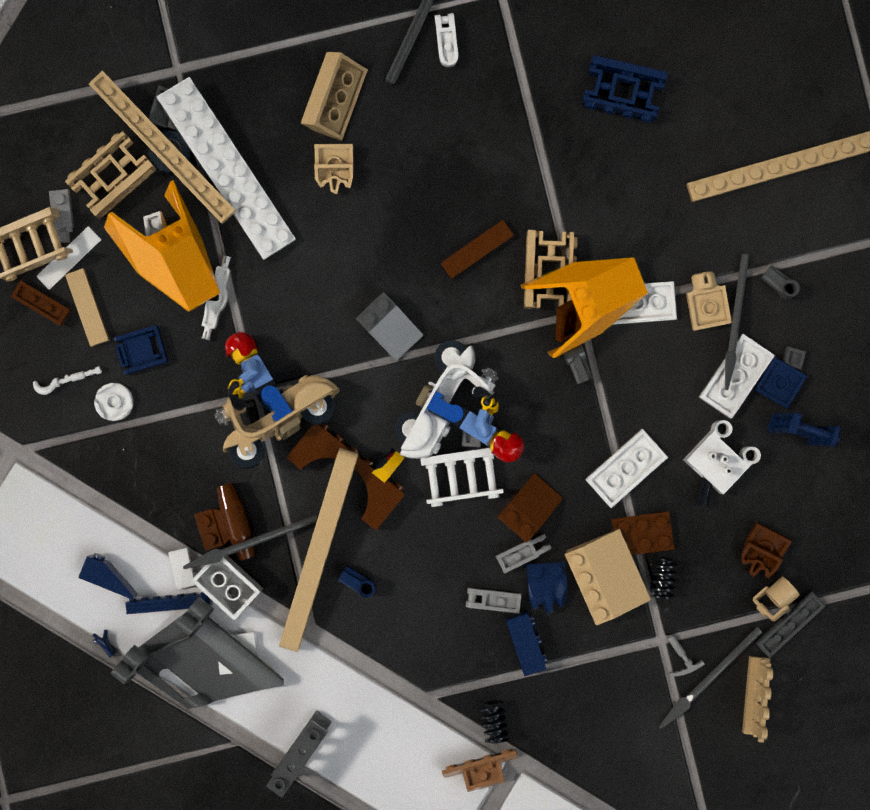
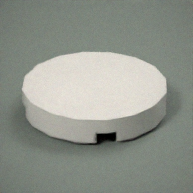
M109 383L102 386L96 393L94 405L102 418L118 421L130 414L134 399L126 386L118 383Z

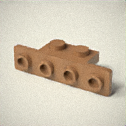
M512 749L504 750L501 752V755L494 756V754H489L479 761H475V759L467 760L461 766L456 764L445 767L446 770H442L444 778L463 773L467 792L504 783L505 780L500 763L517 759L518 754L517 751Z

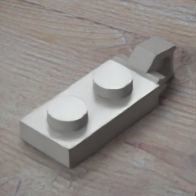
M70 190L49 191L51 208L58 209L61 216L54 219L55 222H53L61 243H70L69 232H73L74 228Z

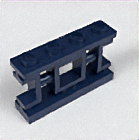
M593 55L588 74L597 76L594 91H584L581 105H585V108L590 110L602 109L607 114L619 113L625 118H640L642 122L646 123L655 121L658 117L659 107L650 105L653 91H662L664 89L668 72ZM603 71L614 74L611 83L601 81ZM640 80L651 82L648 92L638 90ZM616 81L634 85L631 100L613 96ZM599 89L609 91L607 101L596 99ZM636 97L646 100L644 110L633 107Z

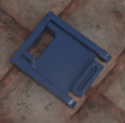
M157 325L113 338L114 342H123L122 344L115 345L121 368L130 366V369L123 371L124 375L169 362L160 329ZM156 337L161 354L155 355L150 338Z

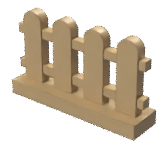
M749 656L742 733L753 735V737L758 738V742L764 743V739H767L768 730L765 725L770 714L767 703L771 699L769 681L773 678V669L771 668L770 658Z

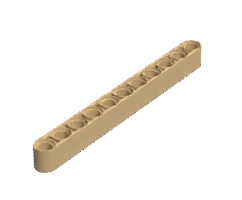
M339 448L279 647L298 652L359 453Z

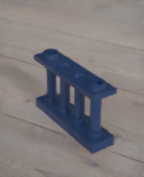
M795 412L772 414L767 432L772 434H796L808 438L807 445L835 447V444L839 442L841 437L839 432L841 427L812 426L803 423L801 420L802 415Z

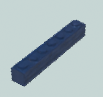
M193 592L185 596L184 594H177L174 597L172 595H165L164 598L154 596L153 599L143 597L141 600H136L134 598L125 602L126 615L189 609L198 597H201L210 606L213 604L212 600L204 592H201V594Z

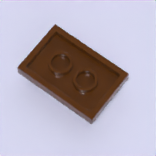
M669 511L611 519L613 531L621 530L631 555L674 550Z

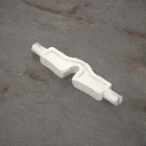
M223 255L221 266L216 267L215 278L220 290L219 300H208L205 304L202 326L205 328L202 339L210 340L211 331L216 329L220 312L225 308L228 301L227 284L231 272L228 269L231 258L229 256Z

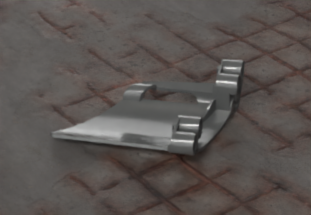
M201 597L194 601L187 612L140 647L134 645L111 672V675L125 686L136 674H139L187 709L205 706L214 701L284 685V678L209 617L214 608ZM218 662L230 670L232 674L220 675ZM169 669L198 694L191 697H183L159 677L160 671Z

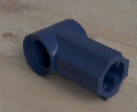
M349 566L345 568L338 580L358 592L364 598L371 597L377 589L374 580L368 579ZM363 584H370L372 586V592H364Z

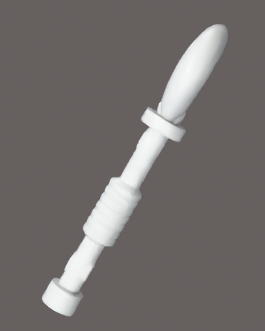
M98 366L86 372L81 371L70 376L65 375L64 379L54 378L47 387H42L37 381H34L33 387L37 393L47 395L55 387H60V384L81 380L89 375L101 374L102 369Z

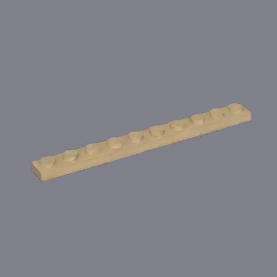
M103 71L89 83L101 98L222 224L236 212L224 197Z
M870 131L689 182L686 185L691 202L870 152Z

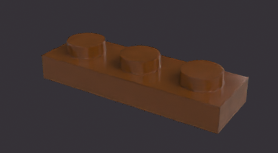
M21 280L10 296L59 326L64 324L71 312V309Z

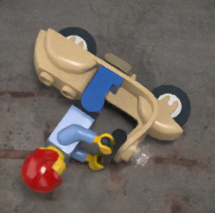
M245 332L234 333L227 339L225 343L226 355L228 358H233L236 364L241 365L243 373L239 376V380L234 379L229 383L227 403L222 405L221 409L217 408L215 410L216 414L214 417L219 425L224 424L227 426L228 422L231 421L235 428L224 442L223 453L229 452L232 462L237 467L251 469L259 465L263 460V441L274 435L279 441L290 437L300 430L301 418H304L313 425H321L332 418L334 413L333 398L340 389L326 378L316 375H305L299 379L298 384L287 386L282 390L283 393L280 394L273 378L259 355H257L258 348L255 340ZM253 390L259 402L262 401L263 407L271 413L249 426H244L240 414L246 411L243 395H247Z

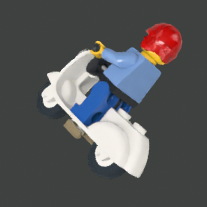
M455 340L441 343L436 349L434 356L435 363L443 374L436 385L433 382H429V385H425L416 400V405L422 408L421 412H407L401 415L396 422L395 434L398 440L403 443L400 455L420 459L432 456L433 453L437 454L441 447L439 442L443 436L446 437L451 428L449 424L452 422L458 428L485 445L490 446L491 453L497 459L504 462L516 461L524 450L522 438L516 432L512 434L505 430L499 432L496 427L491 425L494 418L493 413H496L499 409L497 399L493 396L494 383L499 379L496 376L497 372L490 368L482 369L481 376H478L472 371L475 364V352L471 345L466 348L461 342ZM464 379L470 380L476 386L472 394L481 400L483 406L479 410L478 416L467 409L461 408L459 405L449 404Z

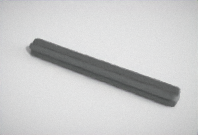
M422 0L386 76L387 82L391 84L396 83L429 13L433 0Z

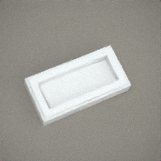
M188 547L168 552L176 590L195 586L191 581L195 577L193 568L183 569L184 565L191 562Z

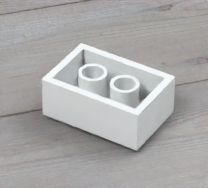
M229 556L223 557L220 562L205 565L191 580L233 620L263 590Z

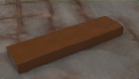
M502 220L440 264L450 279H453L514 235L504 220Z

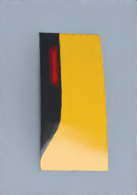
M392 448L372 473L385 483L405 457Z

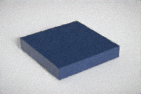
M774 357L753 390L788 409L808 376Z

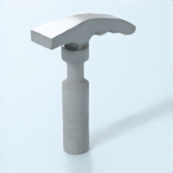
M673 634L667 638L687 666L686 669L683 668L680 671L669 672V676L685 675L705 665L702 660L692 664V660L688 659L685 650Z

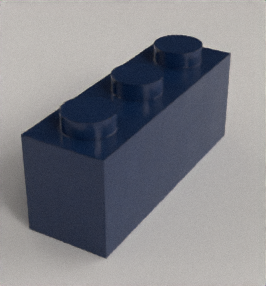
M525 611L505 618L524 677L546 670L545 664L548 663L545 652L540 651L539 645H542L539 633H534L533 627L536 624L533 615L529 616L528 612Z

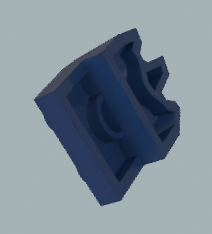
M565 562L527 564L528 596L532 609H538L539 604H542L548 615L553 612V603L563 607L567 600Z

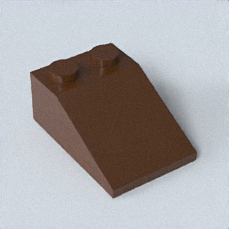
M534 473L497 514V517L527 543L563 498Z

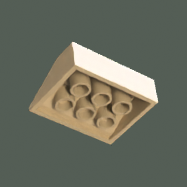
M620 529L566 551V559L596 625L612 620L651 600Z

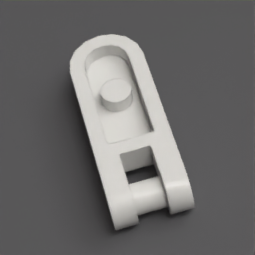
M450 13L448 16L435 15L440 63L445 67H453L458 61L454 13ZM442 24H449V27L442 28Z

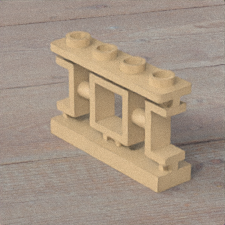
M123 131L113 135L111 141L106 146H101L96 151V155L86 159L82 163V167L77 171L71 172L65 181L76 193L82 188L88 192L93 199L86 206L99 219L157 170L145 155L136 160L127 149L133 144V141ZM120 147L126 155L117 162L111 154ZM130 161L138 168L131 175L123 169ZM110 163H113L122 174L110 185H107L98 174ZM89 173L97 179L90 187L83 181ZM103 186L109 194L100 200L95 192Z
M527 231L525 282L534 279V276L540 277L542 275V261L560 262V268L565 266V257L555 256V247H565L566 239H568L567 265L577 262V257L573 256L574 249L577 248V237H574V232H562L561 241H543V231ZM535 238H538V246H548V255L538 256L537 264L535 263ZM546 288V294H537L536 302H533L534 289L524 291V309H540L541 299L559 300V306L564 304V295H554V288ZM566 288V302L572 299Z

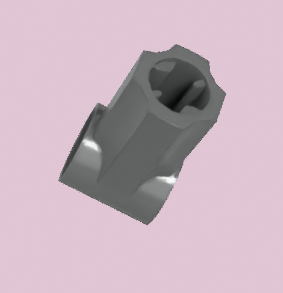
M773 265L761 277L783 299H791L800 291L797 281L789 279ZM786 285L791 286L792 294H788L785 291Z
M582 345L563 353L567 365L570 366L577 384L593 378L585 360L586 354Z

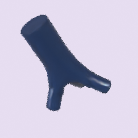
M104 630L102 638L94 633L92 635L95 638L93 642L100 645L109 657L113 656L116 652L108 642V630Z

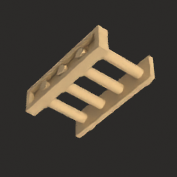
M48 207L0 227V260L5 271L0 273V279L13 281L17 279V275L54 260H64L68 258V254L73 253L71 248H62L53 222H55L54 219L61 217L58 209ZM42 224L46 225L55 251L46 255L36 230L38 229L37 226ZM25 231L29 232L38 258L28 261L20 239L21 233ZM8 238L13 240L21 265L14 268L11 267L3 245L4 240Z

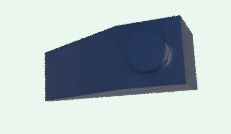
M94 553V555L86 557L78 578L129 599L137 597L138 593L113 564L105 560V556Z

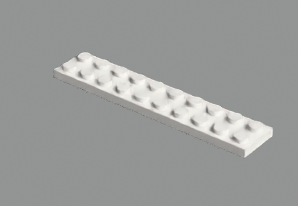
M190 77L156 96L217 191L236 210L233 215L262 259H267L296 240Z

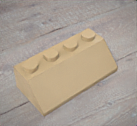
M327 52L301 124L315 132L342 141L368 69L341 52Z

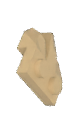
M314 144L315 180L320 188L324 187L326 182H329L331 192L335 194L338 193L341 182L344 183L345 187L351 188L354 169L353 144Z

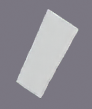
M88 226L66 247L73 250V253L67 255L68 258L50 262L36 277L50 290L101 239Z

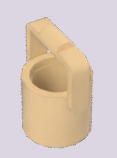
M782 576L771 587L766 586L755 595L753 602L757 606L756 609L764 617L767 616L771 621H776L789 610L788 605L798 598L800 594ZM765 594L780 609L774 616L758 601Z

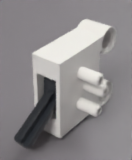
M725 420L715 421L707 435L683 459L702 477L697 505L700 507H708L712 487L719 494L724 495L740 476L761 458L760 451L756 447H743L738 456L720 439L728 437L732 433V425ZM720 424H723L726 428L723 434L718 432ZM749 450L753 452L751 460L746 458V453Z

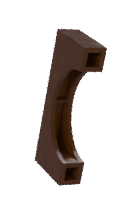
M323 423L321 425H312L286 458L302 470L309 463L320 458L336 459L339 448L356 453L360 452L352 445L347 447L344 444L345 440L337 433L335 435L329 432L330 427ZM358 456L354 469L363 478L368 492L367 508L361 519L374 530H377L404 497L405 493L403 490L405 488L397 482L393 484L388 479L385 483L372 473L375 469L373 468L375 464L368 458L363 460Z

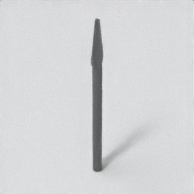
M748 254L741 255L729 347L725 355V390H729L737 360L736 347L749 261Z
M313 515L222 550L213 549L184 565L183 569L220 562L225 556L317 523L318 517Z
M756 627L686 697H682L677 701L659 727L661 729L689 710L691 702L762 631Z

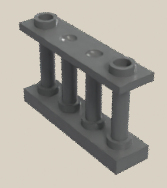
M315 711L272 772V778L266 785L267 788L280 797L284 796L328 733L327 728L330 726L331 720Z

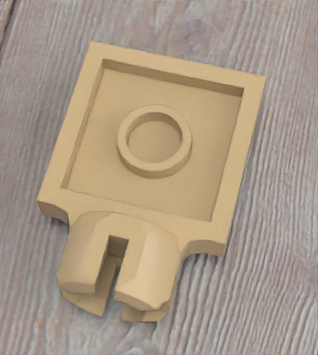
M713 271L692 275L693 290L686 293L692 330L695 331L732 323L725 285H717Z

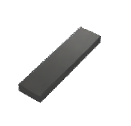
M810 591L755 644L768 658H771L812 620L825 605Z

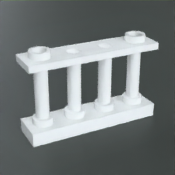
M490 448L420 458L421 466L425 465L429 473L432 499H426L427 504H431V507L442 506V502L487 495L488 499L500 497L499 494L503 493L502 488H496L492 460L494 455L491 453ZM482 457L483 461L485 460L489 490L478 492L473 462H475V458ZM458 460H463L466 463L470 493H458L455 465ZM437 463H445V466H447L451 496H439L435 468Z

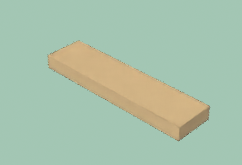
M82 268L65 274L90 347L110 341L85 269Z

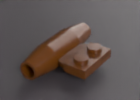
M232 482L217 487L220 509L212 508L194 514L205 551L223 546L229 540L233 546L252 538V532L243 504ZM254 547L236 552L239 560L255 556Z

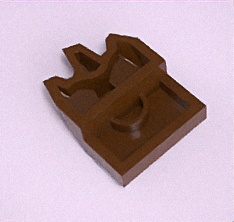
M572 300L557 307L555 339L559 342L570 338L581 328V321Z
M756 522L745 541L742 551V564L751 563L749 573L753 577L759 571L765 570V576L770 578L781 565L782 557L792 540Z

